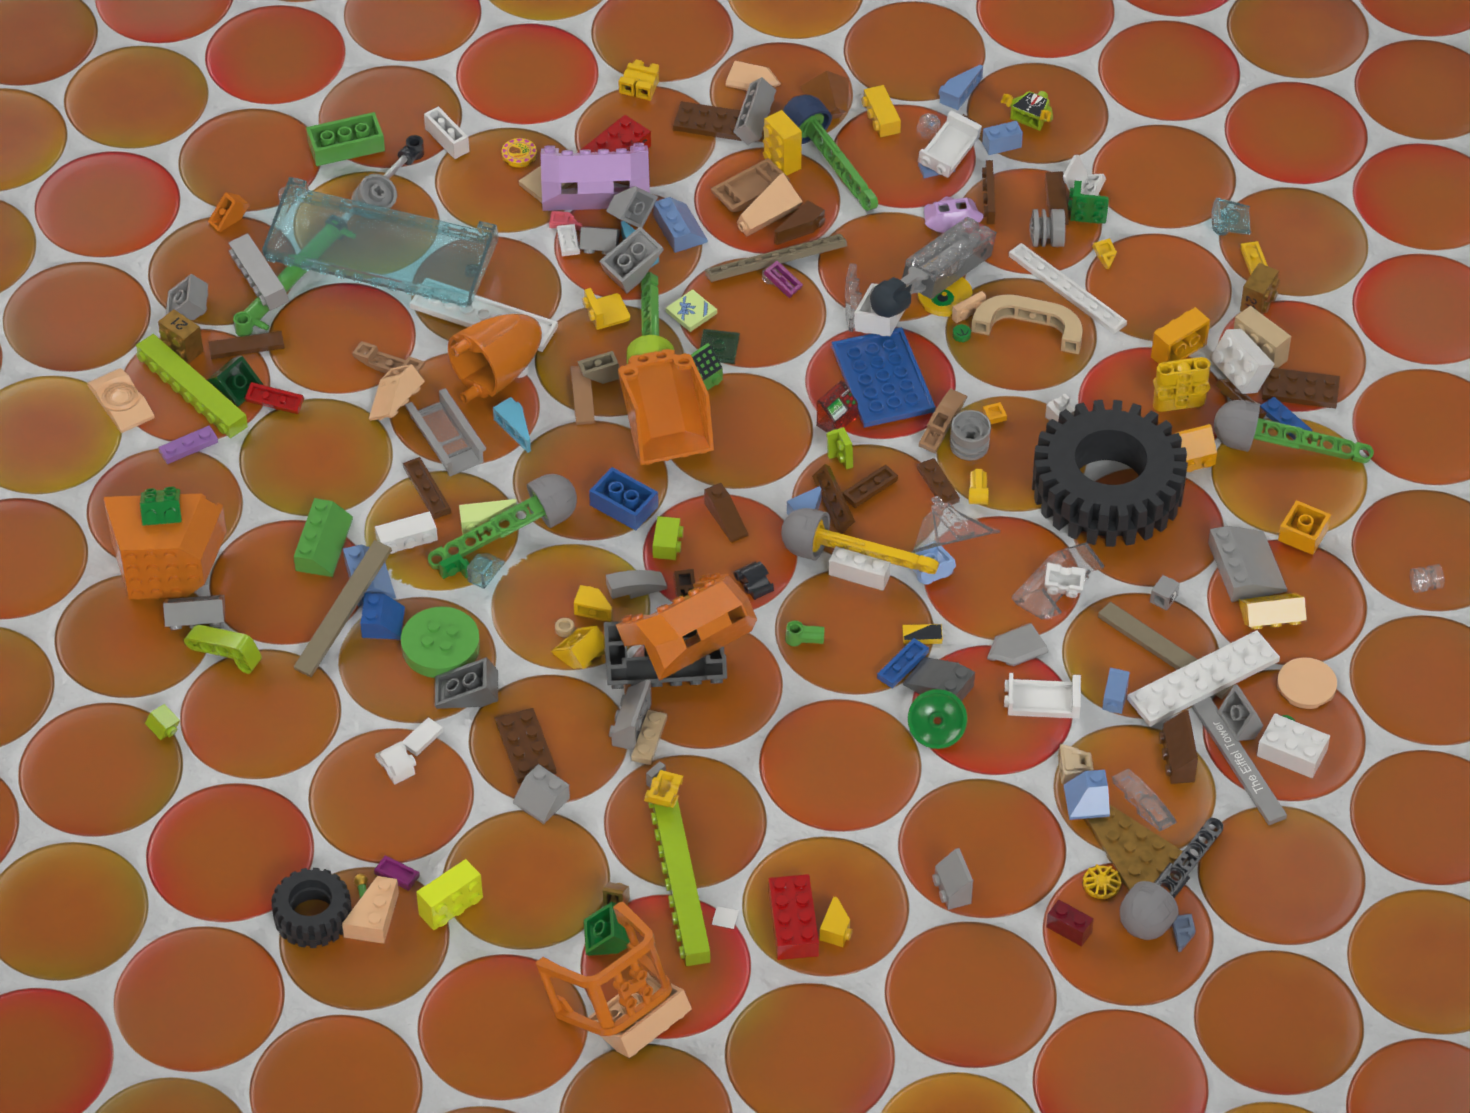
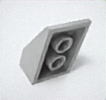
M639 227L599 262L604 272L628 293L642 281L664 249L643 228Z

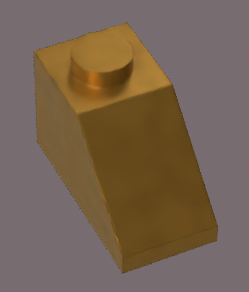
M609 882L603 887V907L610 902L616 904L624 902L628 905L630 899L629 886L622 883Z

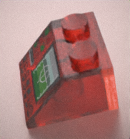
M842 380L817 401L816 426L827 433L835 429L845 428L858 417V402Z

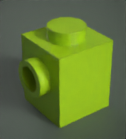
M163 704L150 712L145 724L162 740L167 736H173L177 732L180 719Z

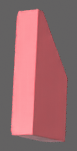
M551 212L549 228L557 229V226L575 224V229L581 231L582 224L578 223L570 212Z

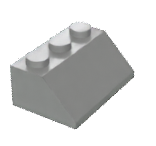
M224 595L166 599L163 603L165 627L170 626L171 630L182 629L183 625H190V628L201 624H209L210 627L221 626V623L225 621Z
M645 680L628 687L626 695H622L621 709L616 711L615 726H611L609 737H612V746L634 750L647 711L651 707V680Z

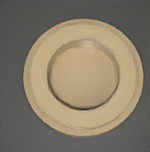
M561 618L555 623V632L560 637H568L575 631L574 622L569 618Z

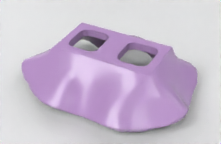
M946 196L939 202L927 204L924 207L926 226L941 233L953 232L959 227L971 229L984 216L983 213L978 211L974 201L970 198L954 199ZM956 203H966L967 208L957 209ZM948 205L949 211L940 212L938 206Z

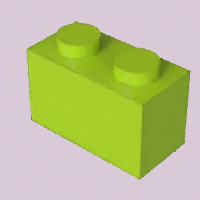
M657 516L653 541V558L676 560L677 552H681V541H679V538H683L684 526H680V518Z

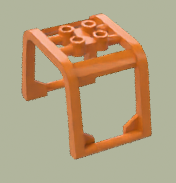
M619 902L613 906L618 923L625 927L630 943L627 944L629 952L604 970L593 976H584L564 968L545 957L536 961V966L556 1018L600 1036H611L625 1030L665 1001L672 991L670 979L664 973L655 947L653 931L624 902ZM635 930L644 937V940L640 944L636 936ZM646 953H650L651 959L646 955ZM630 966L629 975L633 979L627 981L623 978L621 971ZM647 972L661 985V988L653 995V988L646 982ZM550 977H556L576 986L586 988L599 1022L573 1011L565 998L556 995ZM613 977L615 979L613 987L617 990L620 997L619 1004L625 1007L627 1012L615 1022L612 1019L601 989V985ZM635 993L641 995L643 1000L637 1006V1000L632 996Z

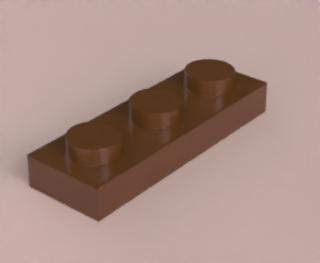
M1219 379L1216 386L1221 390L1220 392L1232 401L1244 400L1255 403L1247 394H1242L1229 379ZM1260 407L1258 418L1264 419L1267 413Z
M935 458L917 464L919 473L942 508L960 502L959 495Z
M884 465L844 491L843 496L847 502L856 508L898 481V475L887 465Z

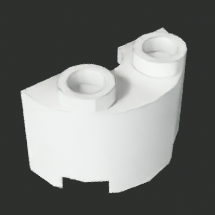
M1047 563L1045 577L1047 593L1051 595H1057L1058 593L1066 594L1067 597L1076 598L1078 593L1083 591L1086 569L1078 567L1065 568L1059 564Z
M402 741L375 754V758L382 767L384 766L394 785L415 775L414 766H416V761L413 755L407 754L406 746Z

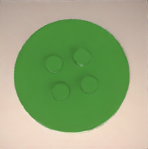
M451 607L425 609L411 617L402 630L401 646L404 660L415 672L431 678L473 663L480 651L478 627L474 620L461 610Z

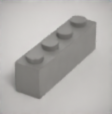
M763 77L750 83L733 131L747 145L761 139L764 118L770 113V107L776 93V89Z

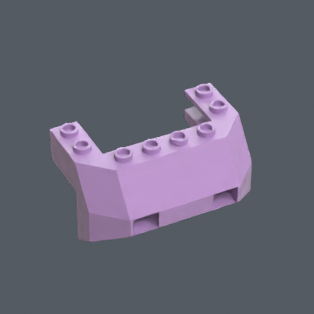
M634 143V146H630V151H627L626 148L616 149V152H609V149H598V152H591V150L585 149L580 150V153H573V150H563L562 153H559V148H555V146H544V149H541L543 211L608 209L614 195L634 186L650 193L648 145L644 146V143ZM613 181H630V187H614ZM577 182L576 189H562L561 183Z

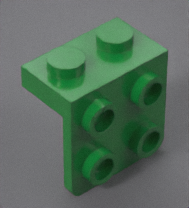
M1075 180L1074 188L1070 187L1069 198H1072V200L1068 202V211H1071L1070 221L1105 224L1107 221L1109 198L1106 196L1081 194L1082 181Z
M166 487L164 490L150 488L141 493L142 526L182 522L180 489H176V487Z

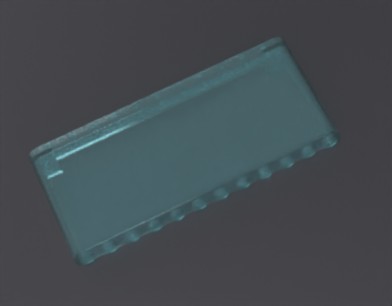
M289 177L262 252L265 259L269 262H279L289 267L296 266L306 271L313 270L323 275H335L340 279H352L357 283H369L374 287H386L392 291H403L409 295H420L426 299H437L443 303H454L460 307L471 306L499 237L497 225L479 221L477 229L311 191L308 189L307 181Z

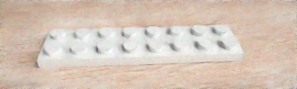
M425 279L410 302L411 309L465 327L500 315L524 314L531 316L541 326L542 339L538 351L543 352L558 328V322L428 279Z
M1256 630L1128 694L1127 700L1150 727L1279 662L1280 656Z

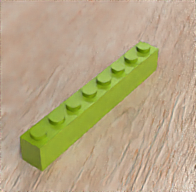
M154 333L136 344V356L139 361L147 364L153 373L156 372L164 383L167 382L174 392L182 395L187 403H191L198 413H202L209 423L217 426L222 434H226L231 439L248 427L246 414Z

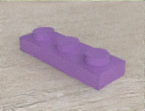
M209 425L158 448L165 462L169 464L218 443V438Z

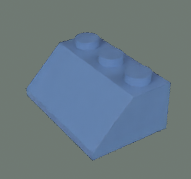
M671 197L655 202L653 206L654 219L674 253L708 242L687 204Z
M361 544L343 549L349 578H351L370 547ZM384 563L365 593L386 594L393 599L396 598L386 563ZM364 596L358 603V607L363 606Z

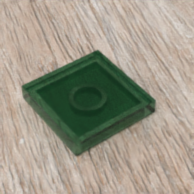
M703 329L700 348L708 343L720 363L735 364L740 333Z

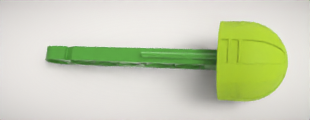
M647 272L641 282L642 336L629 344L627 348V364L631 356L665 349L674 350L673 345L667 339L659 336L658 276L651 272Z

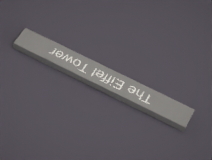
M1208 697L1192 705L1196 715L1268 826L1286 819V812L1241 743L1235 740L1218 714V708L1212 699Z

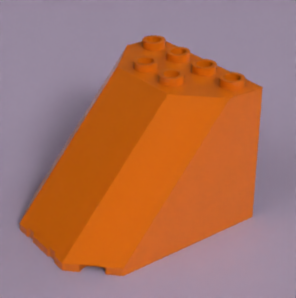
M665 349L635 355L628 359L626 366H621L618 369L635 451L640 465H650L659 461H669L674 458L714 451L709 393L690 354L678 355L675 354V350Z

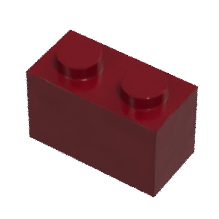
M1058 899L1048 912L1046 927L1082 947L1093 931L1094 918Z

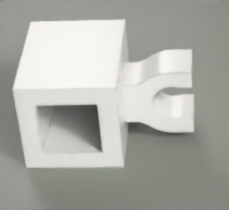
M1063 394L1062 397L1050 401L1046 405V418L1049 421L1054 419L1058 422L1059 413L1065 409L1074 416L1075 409L1069 404L1070 398Z

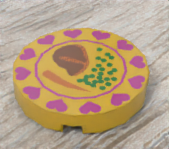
M512 139L503 145L501 150L502 159L512 167H526L530 165V162L536 160L537 149L535 144L528 139Z

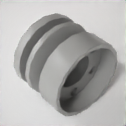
M1033 209L1030 219V237L1033 247H1038L1039 239H1041L1042 247H1045L1047 239H1050L1052 247H1064V209H1052L1050 217H1047L1045 209H1042L1041 217H1039L1038 209Z
M965 410L953 418L950 447L957 457L968 461L977 460L988 452L991 424L987 416L979 411Z

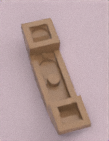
M363 341L359 343L352 353L353 357L360 362L385 374L391 368L412 364L419 373L425 365V361L412 357L404 360L379 352L377 346Z
M571 366L576 425L595 423L591 379L583 376L579 366Z

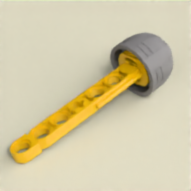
M802 508L795 510L786 517L782 525L781 535L786 548L794 555L816 561L824 547L828 546L832 548L840 547L929 574H935L939 566V562L930 557L919 556L915 553L829 531V513L817 509Z

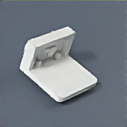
M1074 155L1063 175V181L1066 183L1069 192L1070 187L1074 188V181L1076 180L1082 181L1081 194L1098 196L1106 177L1104 174L1088 175L1079 155Z

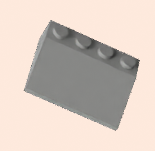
M1234 526L1210 529L1208 544L1231 602L1239 601V599L1287 592V587L1264 531Z

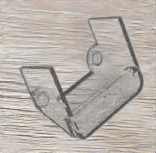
M1087 542L1057 551L1013 594L1012 599L1018 606L1038 618H1046L1048 620L1062 613L1056 602L1064 594L1051 595L1047 593V588L1045 587L1047 563L1059 564L1065 568L1078 567L1086 569L1084 582L1089 579L1088 575L1091 572L1103 569L1104 565Z

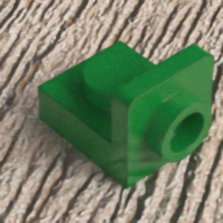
M459 553L439 562V573L443 579L454 576L458 572H461L465 578L469 577L470 564Z

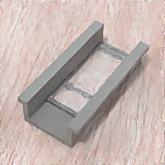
M446 388L439 390L440 402L419 411L412 402L405 404L406 409L410 413V418L414 420L449 476L484 463L483 451L486 450V447Z

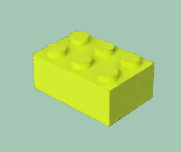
M467 859L416 892L418 911L421 918L433 930H436L446 925L453 917L461 915L465 909L477 904L483 898L481 874Z

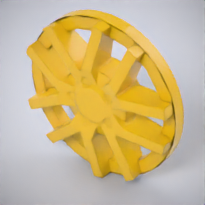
M1096 864L1095 867H1089L1088 871L1084 874L1083 887L1094 898L1108 899L1119 892L1121 878L1118 871L1112 869V866L1107 867ZM1096 888V892L1094 893L1090 889ZM1098 891H1104V895L1098 894Z

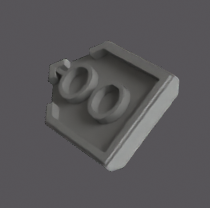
M1032 623L996 636L987 659L992 661L999 660L1006 662L1007 665L1016 666L1048 653V648Z

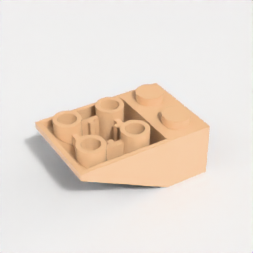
M412 364L391 368L380 380L369 416L370 421L394 417L398 413L397 410L400 406L407 404L409 397L421 389L420 386L425 381Z

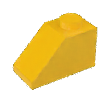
M580 585L574 600V615L612 622V606L598 588Z
M833 897L820 927V941L843 947L845 941L850 940L853 929L850 928V919L839 899Z

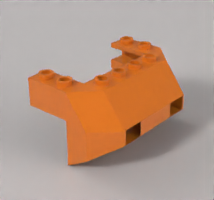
M718 572L712 575H702L699 577V581L693 584L694 589L688 591L687 596L674 598L672 604H664L657 607V612L651 615L639 613L634 616L632 614L621 618L622 622L616 624L624 646H645L659 681L753 630L757 618L749 598L728 574L720 575ZM697 629L698 633L695 636L684 641L682 636Z

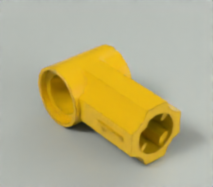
M975 469L970 472L969 504L988 505L987 472H984L982 469Z

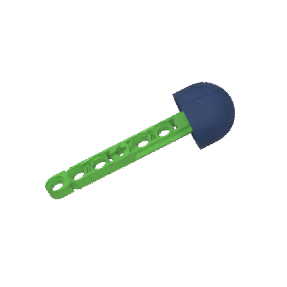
M800 95L792 98L785 105L783 112L802 131V144L812 141L854 197L859 199L861 206L866 211L876 209L878 207L876 195L868 188L866 182L826 131L832 120L829 110L818 98L812 95Z

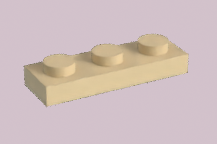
M652 710L647 711L631 756L632 761L651 765L667 720L666 713Z

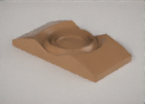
M767 158L711 188V192L731 212L743 211L783 172Z

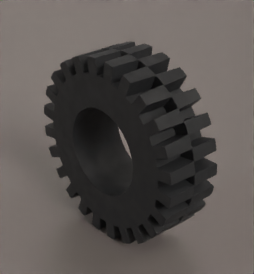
M1094 400L1093 410L1090 412L1084 402L1076 404L1074 416L1065 409L1059 413L1058 422L1051 419L1047 423L1046 432H1040L1038 445L1035 446L1032 490H1035L1036 505L1042 504L1041 514L1045 519L1053 516V527L1060 531L1069 524L1068 536L1075 540L1082 531L1087 532L1086 543L1092 545L1096 544L1098 535L1106 536V546L1115 547L1117 536H1122L1126 545L1135 544L1137 532L1144 541L1152 538L1154 528L1160 532L1167 528L1168 519L1173 521L1177 516L1178 507L1182 505L1188 462H1186V448H1181V436L1179 433L1171 435L1172 425L1167 420L1158 425V414L1152 410L1144 418L1141 417V405L1135 403L1132 404L1129 412L1122 411L1121 400H1113L1112 410H1105L1103 400ZM1110 460L1129 466L1139 477L1125 484L1106 485L1089 479L1080 469L1095 461Z

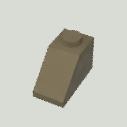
M613 351L578 361L580 370L586 378L602 384L620 379L618 374L619 363Z

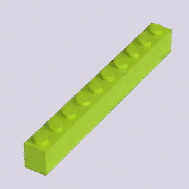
M678 800L674 808L648 803L649 809L653 808V813H651L652 824L657 826V829H654L656 841H660L658 846L659 858L663 857L664 862H661L662 873L667 874V879H665L666 891L671 893L668 896L670 908L674 907L672 920L673 925L677 924L678 929H675L677 942L681 941V946L679 947L680 958L685 960L686 966L710 963V948Z

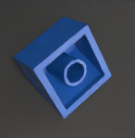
M365 593L360 623L362 638L401 640L405 606L386 594Z

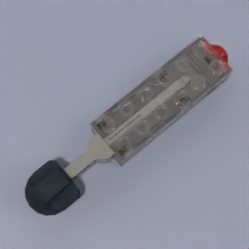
M964 218L907 258L901 280L893 277L875 286L870 294L872 309L878 316L890 318L909 308L911 294L921 293L930 299L934 298L992 255L997 232L972 218Z

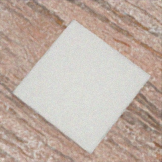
M717 906L712 925L734 929L739 910Z

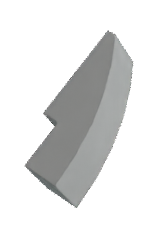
M632 570L606 575V585L612 599L629 595L632 599L667 589L662 573L657 571Z

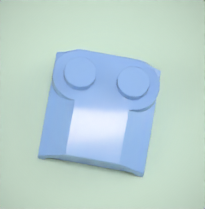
M938 542L912 552L919 556L933 558L939 562L935 574L913 569L920 583L930 584L933 581L946 578L953 573V569L956 567L955 559Z

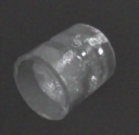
M1439 564L1429 565L1426 569L1417 567L1410 570V581L1414 592L1420 593L1428 591V588L1430 590H1437L1444 587V575Z

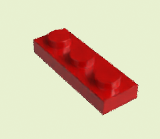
M251 382L245 400L246 402L299 414L304 396Z

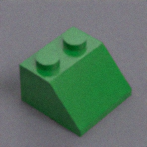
M610 902L584 919L586 955L618 954L625 950L627 944L630 943L625 927L618 923L613 906L616 903Z

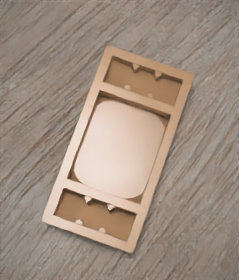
M119 368L87 383L121 433L155 418L146 399L138 392L131 378L123 369Z

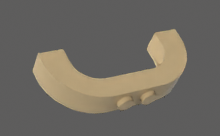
M999 295L984 301L974 313L971 332L990 335L995 322L1003 318H1015L1057 328L1063 334L1061 351L1079 354L1083 333L1082 324L1074 312L1062 305L1018 295Z

